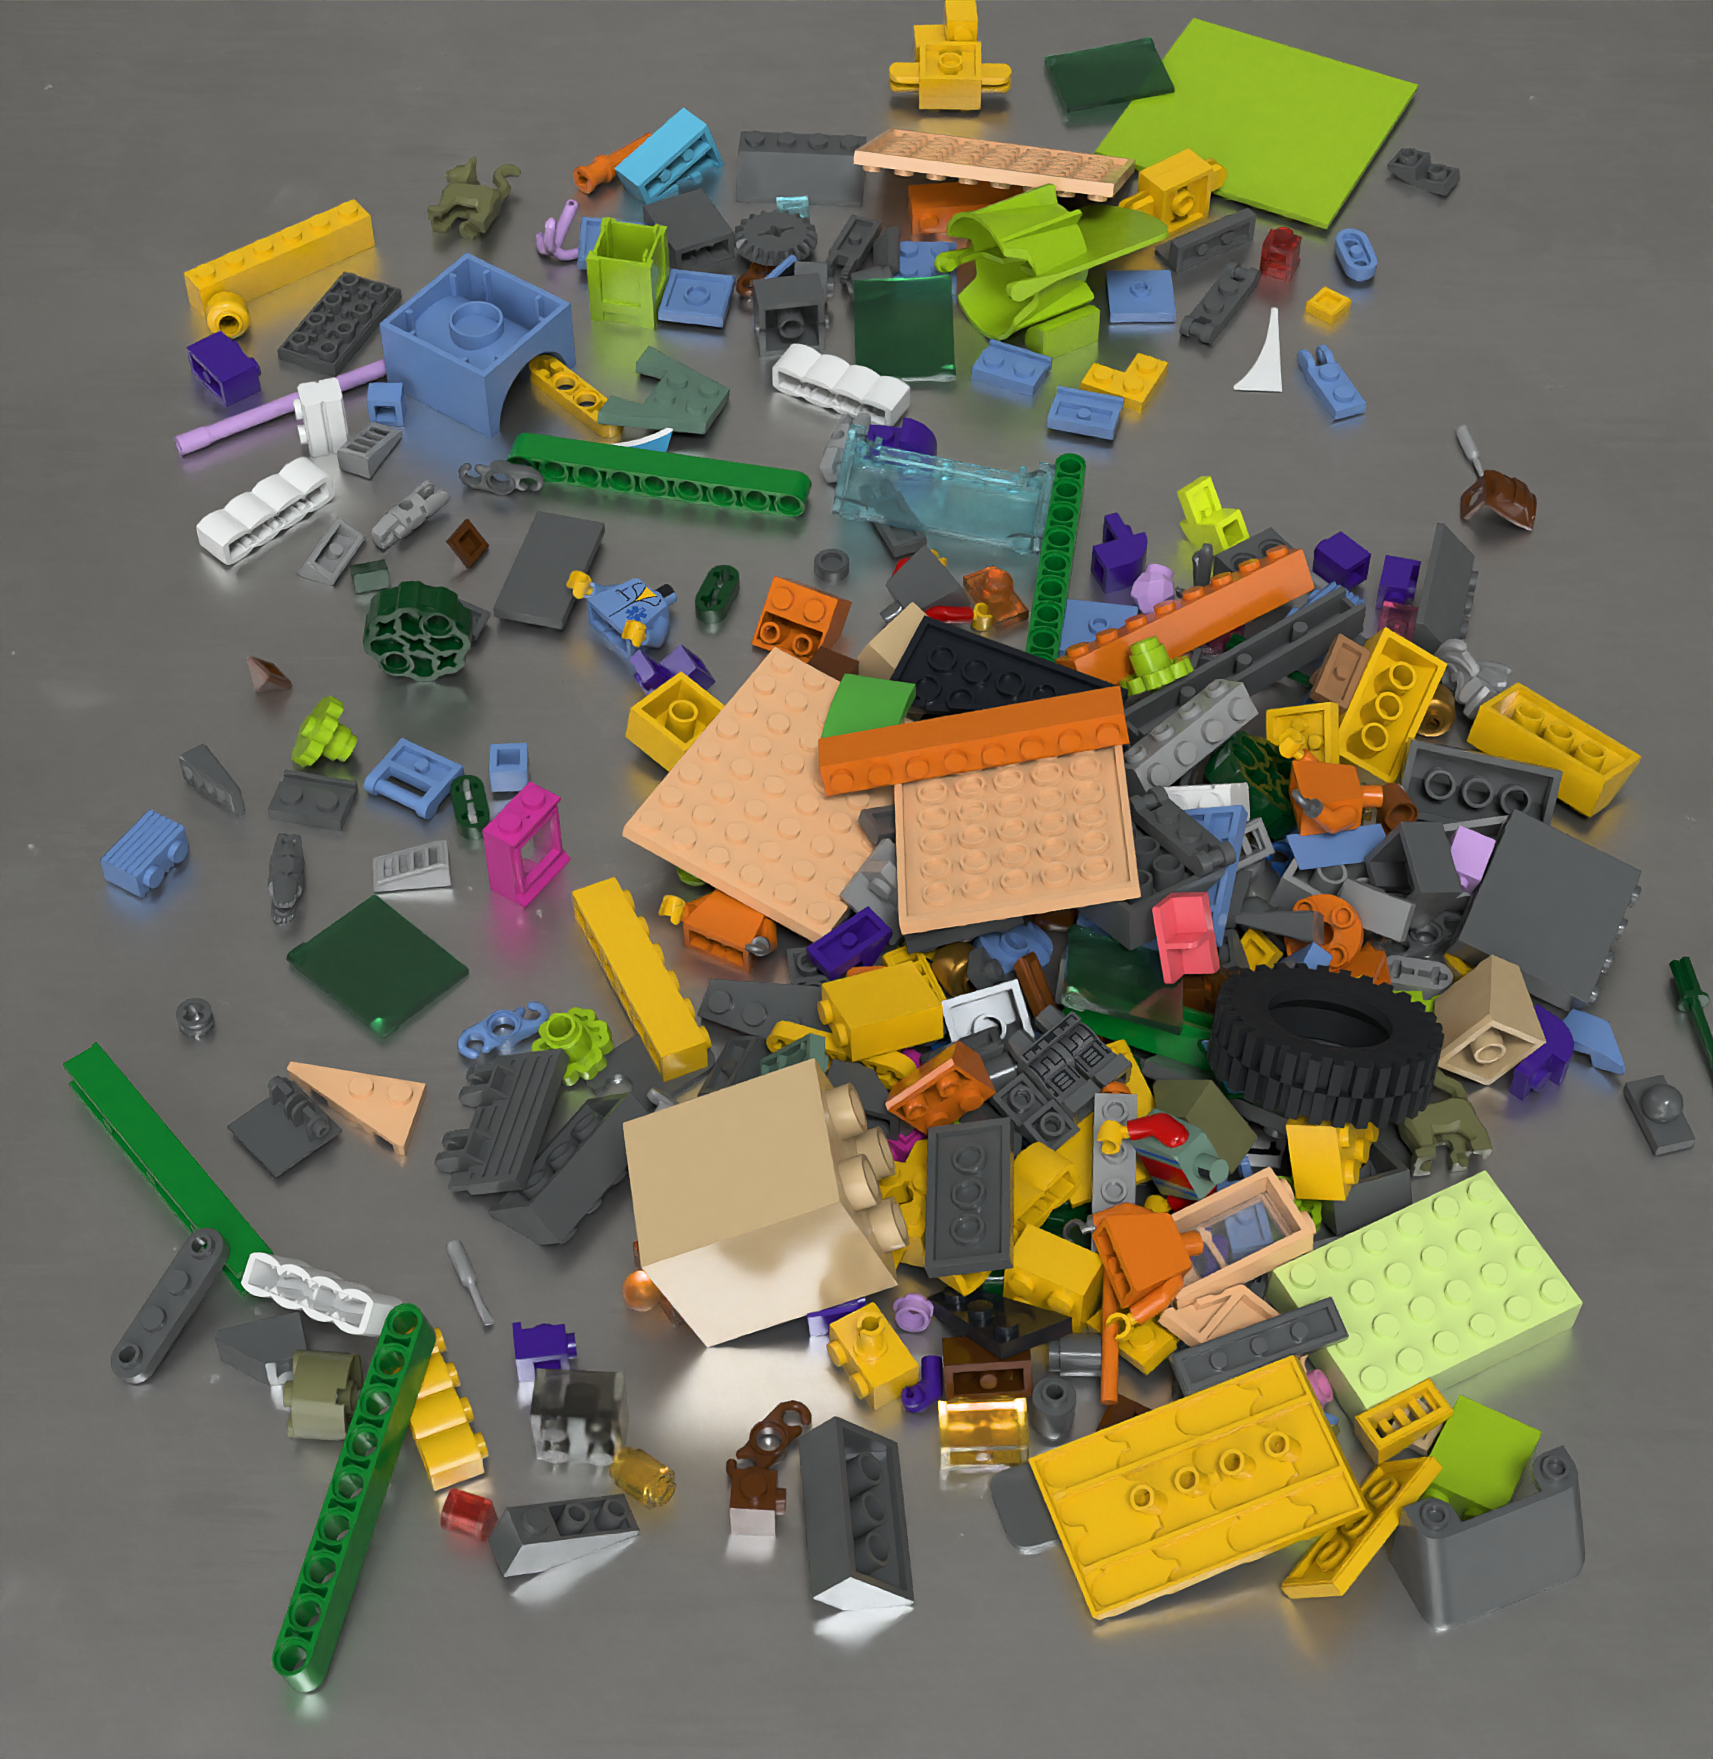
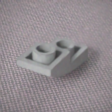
M1346 878L1340 898L1349 902L1356 909L1361 918L1363 928L1399 942L1405 941L1417 903L1386 893L1384 889Z

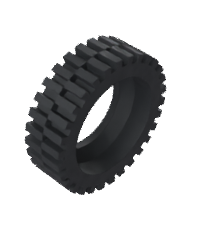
M1274 963L1273 969L1262 964L1256 965L1255 971L1249 968L1240 970V975L1234 973L1229 976L1228 982L1224 981L1222 983L1207 1048V1059H1210L1209 1066L1211 1070H1217L1216 1077L1221 1082L1228 1081L1227 1088L1234 1093L1245 1091L1243 1098L1251 1103L1259 1100L1263 1101V1109L1274 1112L1280 1108L1286 1111L1284 1117L1296 1120L1298 1115L1309 1117L1308 1123L1320 1125L1321 1120L1331 1121L1332 1127L1344 1128L1345 1122L1352 1123L1355 1129H1367L1368 1122H1371L1377 1128H1383L1388 1126L1389 1120L1396 1125L1405 1123L1406 1117L1413 1119L1418 1116L1419 1111L1423 1112L1426 1109L1427 1103L1430 1101L1444 1042L1443 1027L1441 1023L1436 1022L1437 1017L1433 1012H1425L1426 1006L1420 1001L1411 1002L1412 996L1404 991L1393 993L1394 986L1388 983L1373 984L1374 978L1362 975L1360 979L1351 976L1352 971L1340 969V973L1329 972V966L1317 965L1315 970L1309 969L1306 963H1295L1294 968H1289L1285 963ZM1303 1037L1323 1039L1339 1043L1348 1047H1339L1322 1044Z

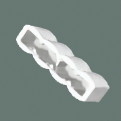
M792 344L772 367L773 386L782 393L794 397H803L810 403L820 407H832L838 413L849 414L852 418H857L858 413H869L872 419L871 424L894 426L910 405V387L903 381L890 376H879L869 368L850 365L843 359L833 355H821L813 348L803 344Z
M306 457L291 461L283 467L279 474L271 475L259 481L252 491L234 497L224 509L216 510L203 517L196 526L200 545L226 565L242 560L254 547L268 543L281 530L290 528L300 522L308 512L316 511L325 506L335 495L332 477Z
M261 1252L250 1254L241 1281L242 1286L252 1295L274 1299L279 1305L287 1309L304 1311L314 1320L334 1323L346 1333L375 1338L380 1337L389 1312L394 1307L404 1304L397 1297L373 1292L362 1283L342 1280L331 1271L311 1268L303 1260Z

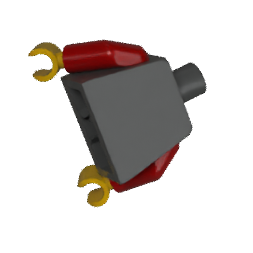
M925 544L912 557L901 558L898 561L891 578L886 583V588L895 602L879 613L887 625L913 601L928 617L950 625L971 624L978 631L990 629L993 616L987 615L988 606L980 602L975 605L974 610L969 607L972 604L962 586L946 569L947 558L938 559L939 553L934 549H929Z

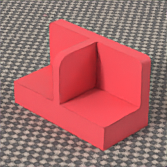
M1208 892L1170 893L1152 908L1165 984H1174L1184 974H1214L1220 969Z

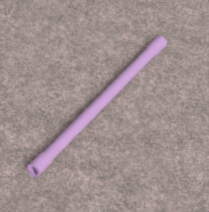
M383 358L334 377L339 381L341 392L386 376L385 360ZM298 391L211 425L201 426L174 437L176 447L183 456L207 447L217 440L295 411L293 400L299 399Z

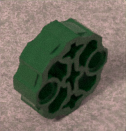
M421 581L401 582L394 588L381 589L372 597L370 610L366 615L363 635L364 650L367 655L372 656L378 662L379 669L392 676L410 677L415 681H435L439 676L447 673H456L465 665L466 654L471 649L473 615L471 610L464 607L459 601L458 594L446 587H433L425 585Z
M1245 731L1235 732L1211 756V761L1205 766L1206 778L1211 784L1247 782L1250 805L1249 820L1261 817L1268 836L1274 840L1285 839L1286 835L1291 834L1298 827L1288 793L1292 760L1283 757L1273 743L1261 736L1255 737Z

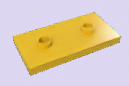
M1434 1456L1387 1461L1376 1465L1359 1486L1371 1513L1321 1534L1283 1581L1280 1588L1289 1599L1343 1596L1398 1526L1403 1507L1416 1503L1443 1467Z

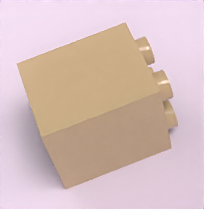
M815 1058L622 1123L641 1268L706 1347L899 1285L892 1251L909 1246V1235L902 1211L893 1196L882 1199L879 1184L880 1179L895 1175V1163L890 1145L881 1127L877 1126L867 1130L864 1109L854 1086L851 1083H847L834 1088Z

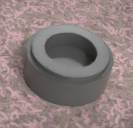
M825 549L819 552L814 559L815 575L825 582L843 580L849 574V557L838 549Z

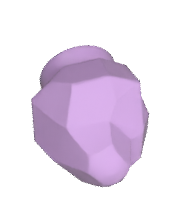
M1148 564L1145 572L1134 582L1131 596L1142 614L1147 615L1153 612V606L1160 602L1175 600L1174 582L1172 580L1174 572L1168 567L1159 564Z

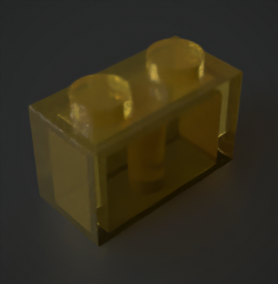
M998 1396L987 1400H970L964 1397H957L948 1401H938L937 1427L940 1470L1004 1468L1028 1463L1030 1440L1026 1398L1014 1399L1010 1396Z

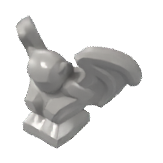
M1448 639L1434 653L1435 657L1447 663L1441 682L1448 689L1455 692L1454 698L1459 704L1465 705L1464 714L1469 719L1475 720L1480 705L1498 695L1499 693L1497 692H1501L1507 686V676L1512 672V668L1499 662L1475 661L1467 651L1468 645L1466 642L1460 639Z

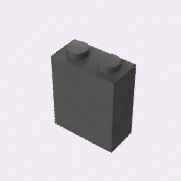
M702 188L643 206L645 225L654 226V224L667 226L669 267L671 269L694 271L735 258L734 231Z

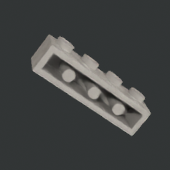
M1215 679L1161 724L1156 726L1150 733L1125 751L1124 761L1129 797L1133 795L1144 796L1149 789L1159 785L1169 787L1258 714L1243 682Z

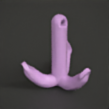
M570 199L567 201L558 223H556L555 218H549L545 223V233L539 232L536 234V247L543 256H553L560 261H571L578 258L579 247L570 250H563L561 248L579 207L576 200Z

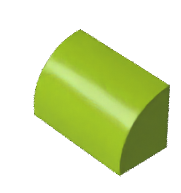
M1088 304L1031 326L1026 331L1025 345L1033 352L1054 359L1098 341L1100 310L1094 305Z

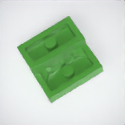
M845 673L831 703L821 737L825 738L904 724V718L916 698L915 684Z

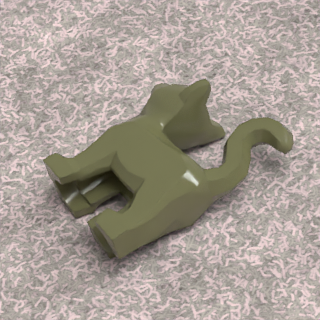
M473 156L467 165H458L454 169L447 170L445 179L449 184L442 190L439 204L429 206L427 209L428 220H431L432 230L446 234L451 230L457 218L460 217L467 220L461 222L459 226L462 238L474 240L482 232L485 233L494 219L499 216L502 204L510 194L511 186L505 178L519 177L521 170L513 164H504L498 167L493 174V183L497 189L481 185L477 180V157Z
M1437 1067L1433 1085L1437 1089L1452 1095V1097L1429 1102L1423 1112L1419 1111L1417 1117L1413 1119L1406 1117L1405 1123L1398 1124L1400 1137L1413 1153L1410 1166L1412 1176L1430 1175L1431 1162L1436 1156V1146L1447 1145L1450 1149L1451 1154L1447 1164L1451 1172L1467 1171L1472 1154H1479L1482 1156V1159H1488L1493 1150L1487 1130L1477 1118L1474 1107L1468 1101V1095L1462 1084L1453 1078L1445 1076L1442 1073L1444 1069L1441 1067Z

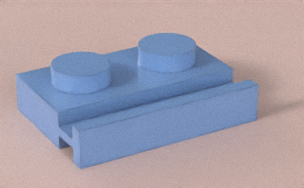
M991 339L988 348L983 350L973 365L971 378L1033 397L1045 379L1046 372L1052 368V357Z
M1058 386L1057 394L1054 397L1047 417V428L1113 440L1121 411H1123L1124 398Z

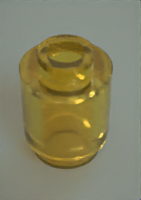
M630 1446L623 1448L614 1458L609 1469V1476L614 1479L615 1486L648 1509H653L658 1505L664 1506L675 1493L677 1486L674 1482L675 1472L641 1448L635 1450Z

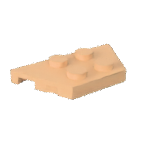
M1239 1284L1224 1289L1223 1293L1219 1295L1209 1294L1198 1298L1192 1305L1177 1310L1174 1307L1168 1308L1163 1312L1158 1322L1188 1346L1193 1347L1281 1314L1246 1286ZM1308 1355L1299 1358L1305 1372L1307 1371L1305 1368V1360L1308 1357Z

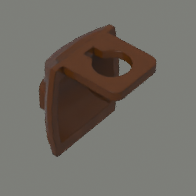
M1485 470L1483 476L1461 496V517L1465 520L1469 519L1484 505H1487L1494 512L1513 524L1529 531L1533 529L1537 507L1536 495L1529 491L1524 482L1515 477L1510 478L1495 470ZM1478 491H1482L1473 505L1469 507L1473 495Z

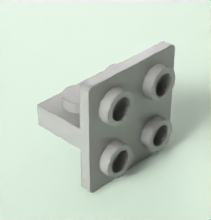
M882 839L841 891L840 897L856 914L869 906L892 929L893 935L887 945H895L902 936L898 910L896 845L890 839Z

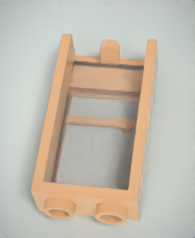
M1269 1166L1171 1214L1179 1233L1196 1230L1200 1234L1203 1241V1252L1201 1255L1190 1257L1192 1268L1183 1278V1289L1171 1302L1170 1307H1174L1177 1310L1192 1305L1196 1299L1206 1295H1219L1223 1293L1224 1289L1244 1284L1305 1253L1313 1251V1235L1316 1234V1227L1310 1215L1305 1210L1300 1212L1293 1202L1295 1200L1294 1194L1285 1178L1278 1179Z

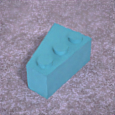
M683 107L615 167V171L624 189L642 203L648 205L679 190L678 185L688 179L696 181L702 178L703 171L711 167L719 169L724 166V163L708 125Z

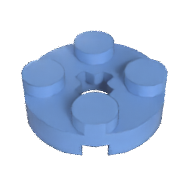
M1030 921L1027 926L1023 924L1018 925L1007 932H991L977 936L972 944L975 949L984 946L990 957L999 961L1004 974L1015 970L1013 966L1017 960L1032 951L1036 953L1042 970L1045 973L1053 952V945L1048 935Z

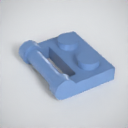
M401 738L366 777L364 790L375 796L382 794L416 810L418 816L430 820L435 815L438 805L450 793V785L453 780L464 775V769L462 765ZM392 776L426 793L421 797L387 780Z

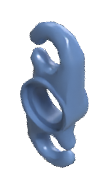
M530 1001L527 1005L529 1010L537 1011L540 1014V1017L534 1020L524 1018L526 1011L524 1007H517L514 1011H495L487 1019L464 1030L457 1041V1049L462 1056L468 1059H477L480 1055L479 1051L469 1049L467 1046L468 1042L473 1040L483 1042L481 1049L483 1053H490L494 1048L497 1050L512 1049L520 1041L538 1033L539 1026L548 1020L550 1012L544 1004L538 1001ZM501 1024H509L515 1028L511 1034L506 1036H499L493 1033L494 1028Z

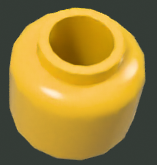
M223 291L209 299L205 315L208 328L213 334L221 330L230 340H234L246 333L250 324L249 309L246 301L240 295L230 291Z

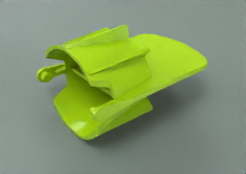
M1048 183L984 208L955 214L946 227L947 235L970 239L972 247L941 252L935 258L934 267L939 272L947 273L963 263L974 260L977 272L976 278L958 295V303L968 320L981 334L989 339L1000 341L1022 328L1092 302L1094 295L1086 283L1088 269L1168 238V226L1158 218L1147 213L1110 205H1089L1069 212L1058 204L1055 185Z

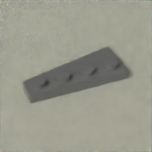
M711 979L697 1013V1016L701 1019L746 1035H762L765 1041L775 1024L779 1021H789L832 1033L829 1025H823L819 1018L817 1003L822 1001L820 986Z

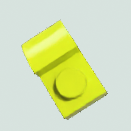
M1201 476L1177 491L1186 519L1180 522V526L1189 541L1199 549L1202 548L1204 543H1209L1213 546V556L1250 538L1240 509L1221 507L1211 476Z

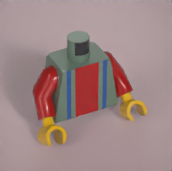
M1154 1108L1147 1116L1128 1120L1126 1126L1114 1120H1107L1099 1128L1096 1140L1103 1141L1101 1148L1103 1153L1110 1155L1118 1153L1122 1140L1128 1138L1160 1193L1167 1195L1166 1199L1158 1195H1151L1146 1199L1143 1207L1151 1209L1154 1213H1168L1171 1210L1177 1212L1214 1194L1217 1184L1225 1181L1228 1176V1163L1226 1160L1219 1158L1209 1138L1201 1128L1160 1109Z

